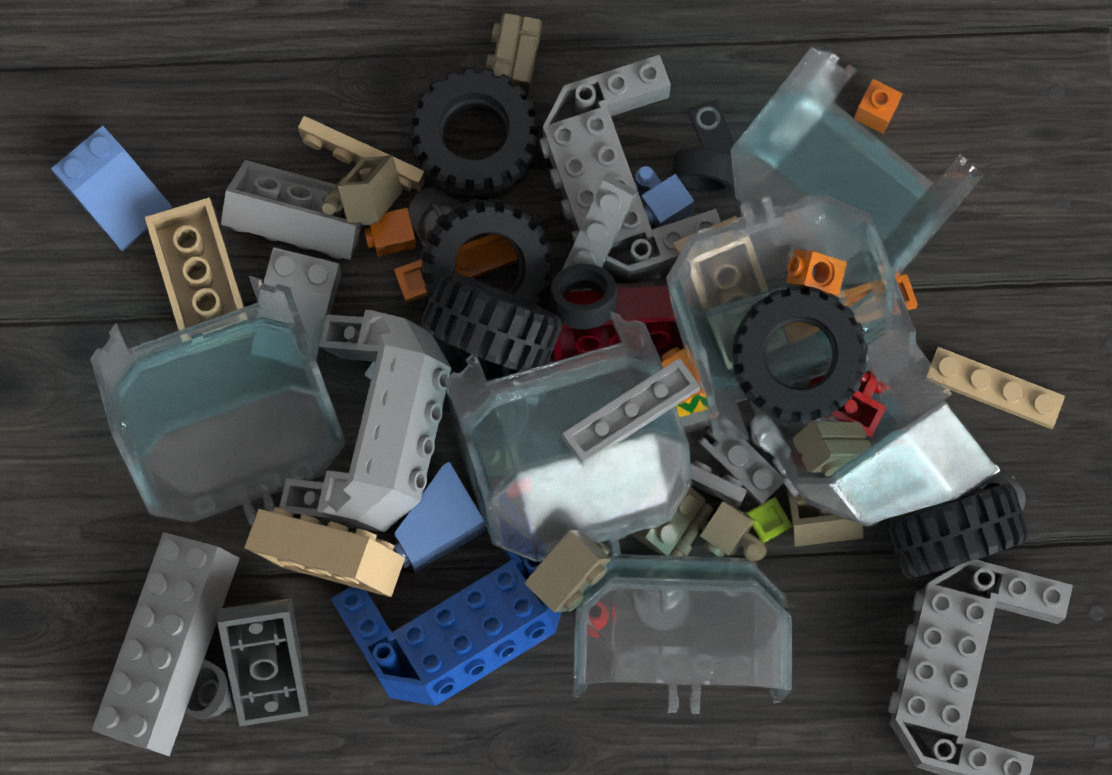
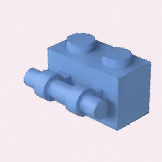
M644 166L636 172L635 185L641 197L651 230L692 216L694 200L676 174L661 182L656 173L648 166Z

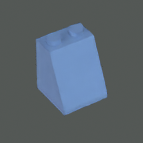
M450 462L441 467L423 492L421 502L411 509L394 533L397 543L394 544V551L405 557L403 567L411 566L415 573L486 532L484 519Z

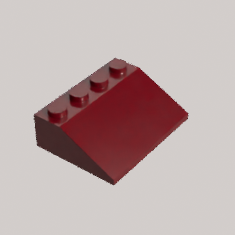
M688 284L617 289L616 310L608 322L599 327L586 330L575 329L562 324V330L553 349L556 387L561 384L566 387L572 384L573 379L581 377L583 381H592V377H602V382L611 383L612 380L622 383L621 387L637 386L658 372L659 364L663 362L661 357L675 347H679L680 351L687 346L691 348L692 312ZM597 290L568 292L564 296L567 301L578 305L593 304L604 297Z

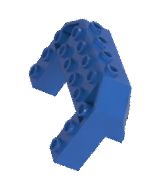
M509 491L479 509L488 529L509 559V562L414 620L391 632L366 590L349 587L331 598L332 603L389 698L437 706L556 633L562 612H553L524 584L550 552Z

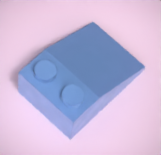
M101 126L51 168L60 183L122 252L148 231L145 217L173 209L170 203L104 126Z

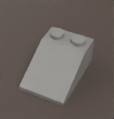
M273 247L260 297L250 346L251 353L316 368L321 350L318 346L326 314H331L342 275L339 263Z

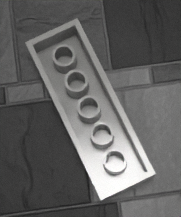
M163 532L92 731L170 756L217 624V609L223 607L240 559L239 557L218 546Z

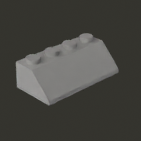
M247 160L243 162L226 189L221 225L231 227L237 232L253 233L263 236L270 241H282L296 245L300 249H312L326 253L333 258H345L348 260L351 259L359 243L364 227L361 222L348 223L344 207L332 215H327L323 212L324 199L330 191L335 190L336 184Z

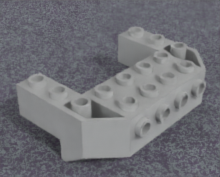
M660 55L564 85L543 125V138L539 139L540 148L544 158H549L553 169L549 170L555 189L560 188L564 200L560 201L564 216L566 220L571 219L575 231L571 232L573 242H575L598 189L607 175L637 190L611 116L669 98L671 84ZM637 191L602 268L606 269L612 276L627 283L651 281L660 278L661 271L681 265L673 242L720 223L717 210L713 209L651 230Z
M365 310L364 317L326 314L318 347L341 359L375 362L349 473L326 471L324 483L286 478L279 508L293 513V518L300 519L301 514L320 520V524L328 525L330 521L348 528L385 532L421 502L422 493L427 483L426 476L430 459L435 448L434 442L438 424L442 418L445 394L450 384L451 366L433 335L405 318L372 310Z
M973 560L954 567L929 582L921 591L917 590L912 610L916 611L913 625H908L904 644L908 645L906 656L900 659L896 678L900 679L897 692L892 693L888 712L892 713L889 724L915 767L938 775H1030L1034 756L965 738L995 608L1058 624L1066 618L1073 585Z

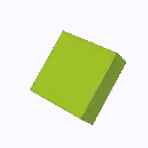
M776 497L746 513L756 520L752 527L763 543L792 528Z

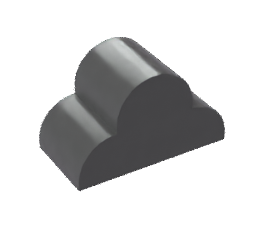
M284 598L217 609V623L239 727L309 716L292 599Z

